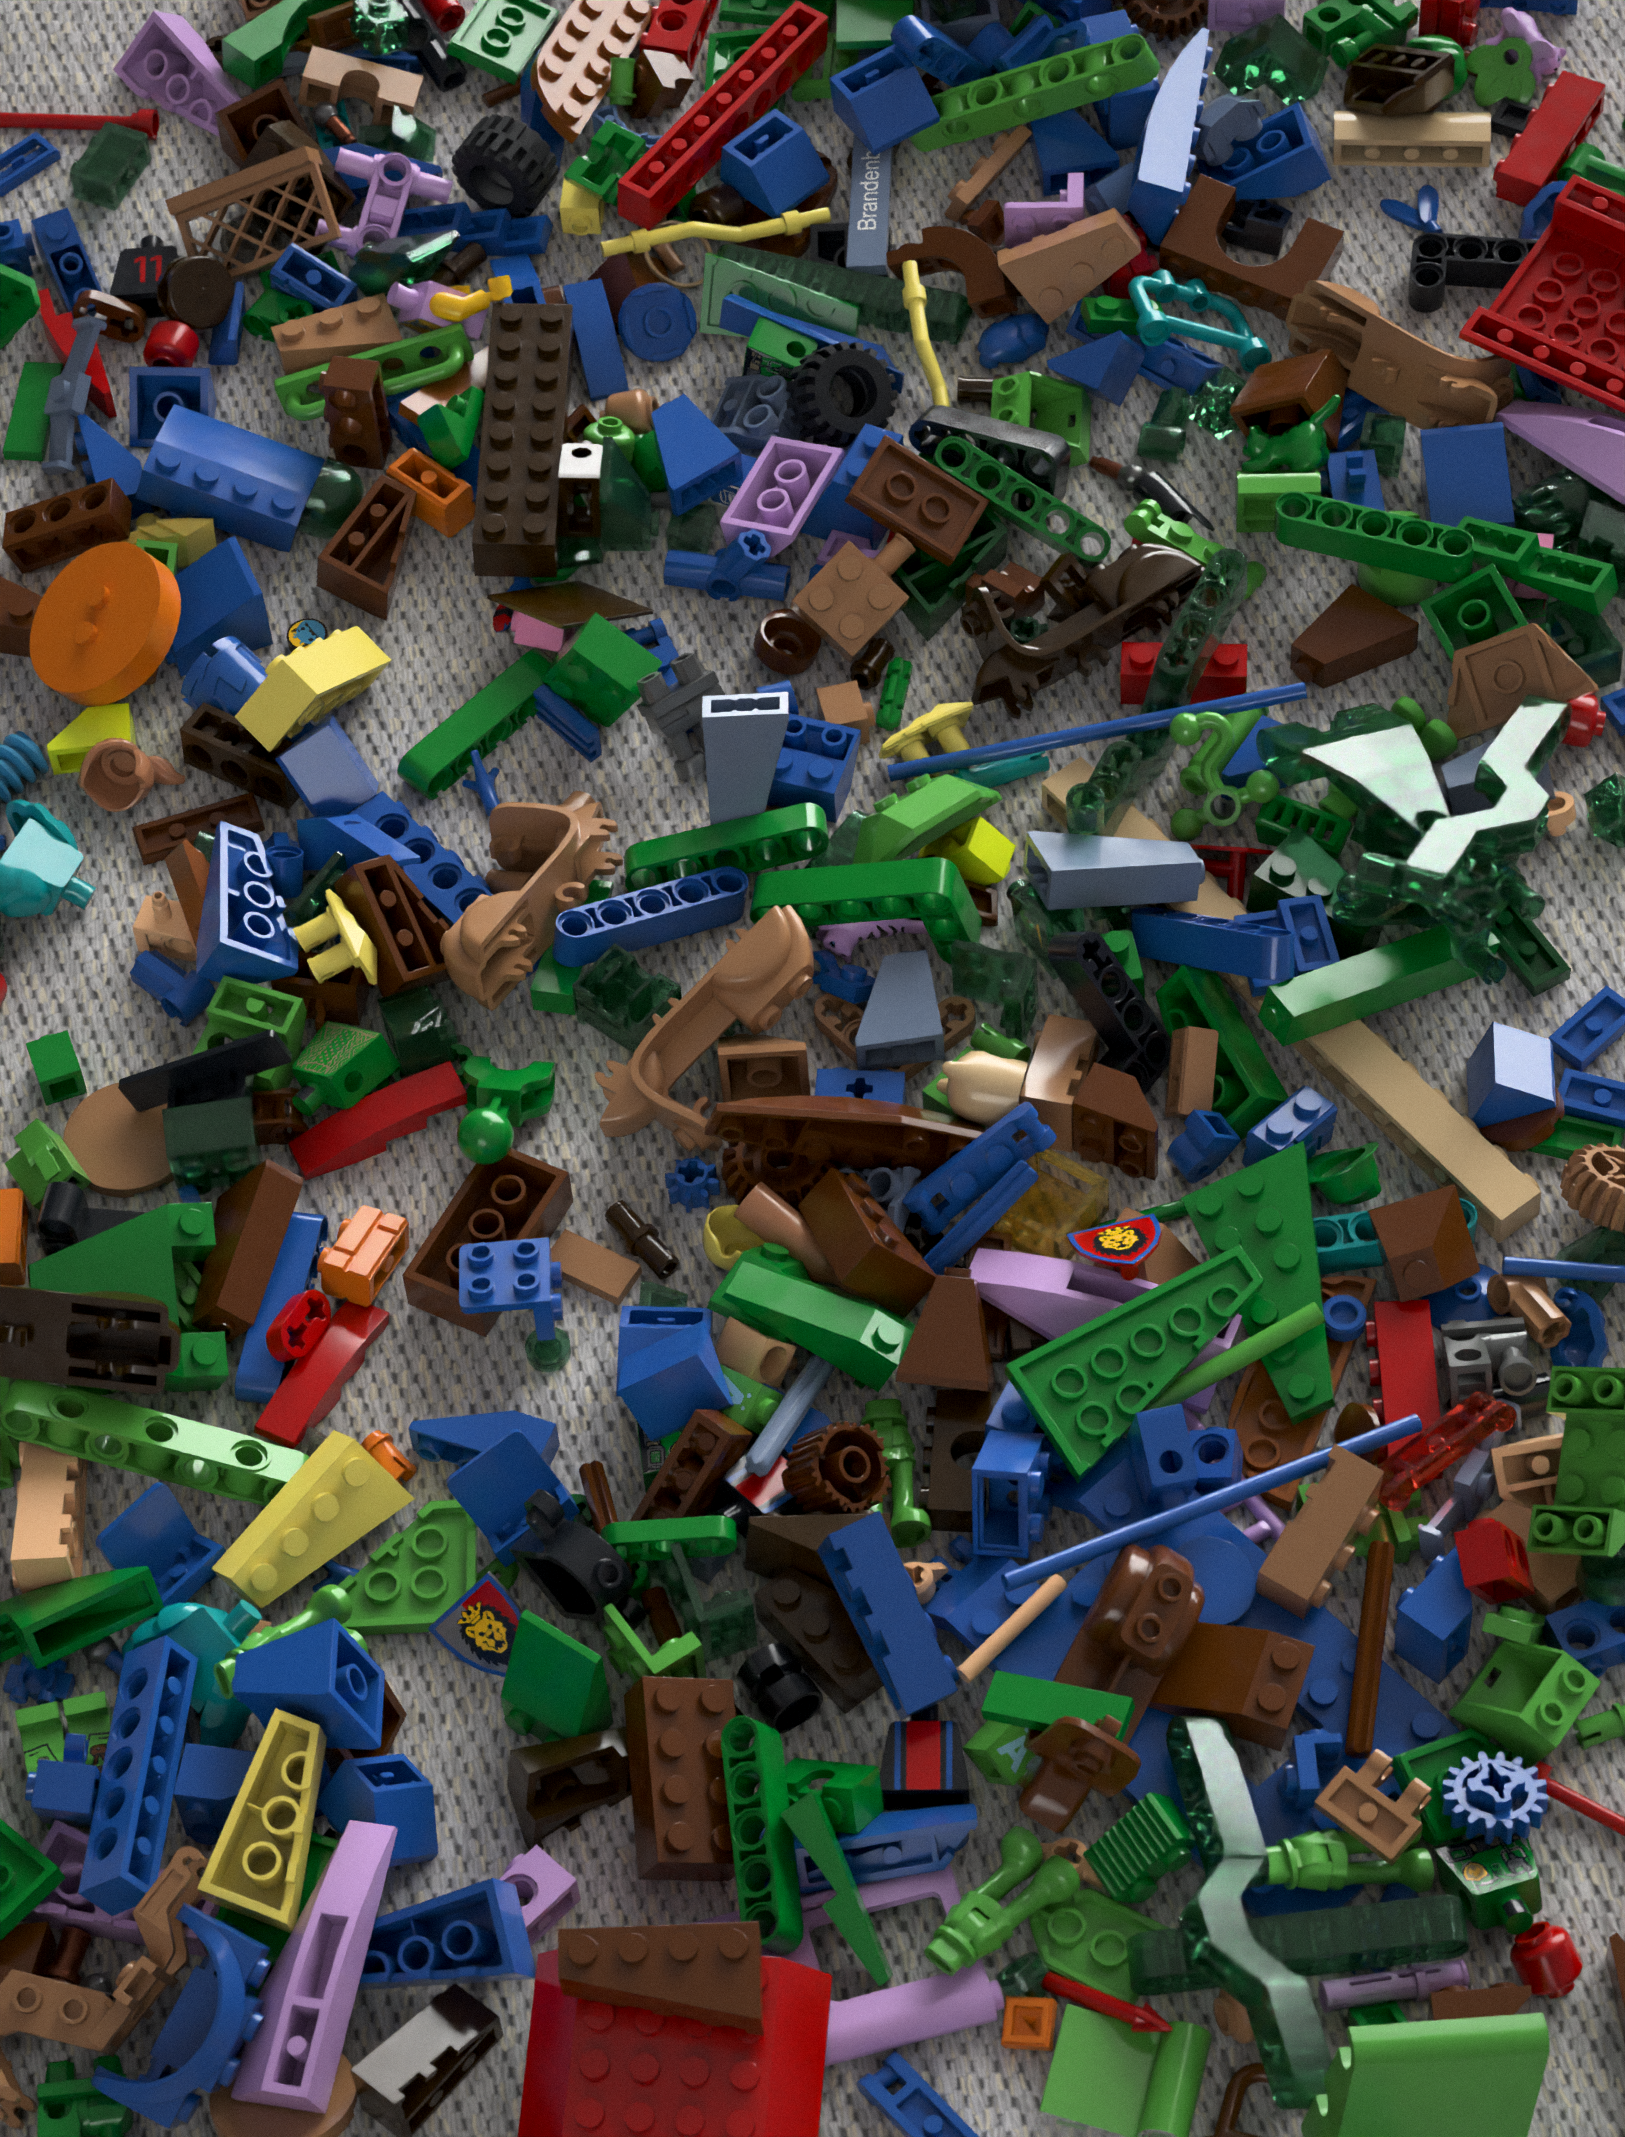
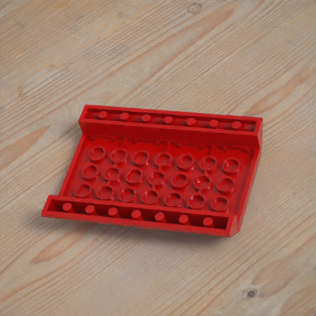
M1573 174L1555 199L1552 222L1490 308L1485 309L1478 306L1459 332V338L1625 413V197Z
M558 1949L539 1953L518 2137H819L832 1975L782 1957L762 1956L764 2036L746 2033L745 2029L725 2025L717 2027L702 2024L701 2020L676 2015L668 2017L654 2014L651 2010L633 2006L625 2008L563 1995L558 1979Z

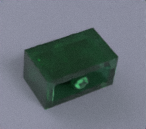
M106 121L98 134L91 138L88 148L81 158L75 161L70 169L69 179L72 182L75 198L116 211L152 160L147 134Z
M428 985L377 999L386 1036L404 1076L430 1069L448 1061H455L451 1045L458 1043L453 1022L451 1018L447 1017L442 999L434 1000Z

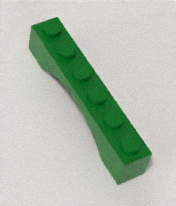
M282 0L271 9L258 15L255 19L222 39L223 69L252 89L257 90L283 73L284 62L290 48L301 34L309 29L307 17L351 0Z

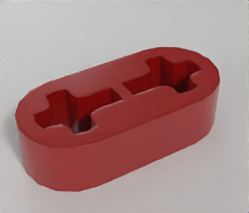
M313 1289L292 1296L268 1328L266 1333L267 1348L277 1361L289 1362L305 1356L329 1324L331 1307L322 1292Z

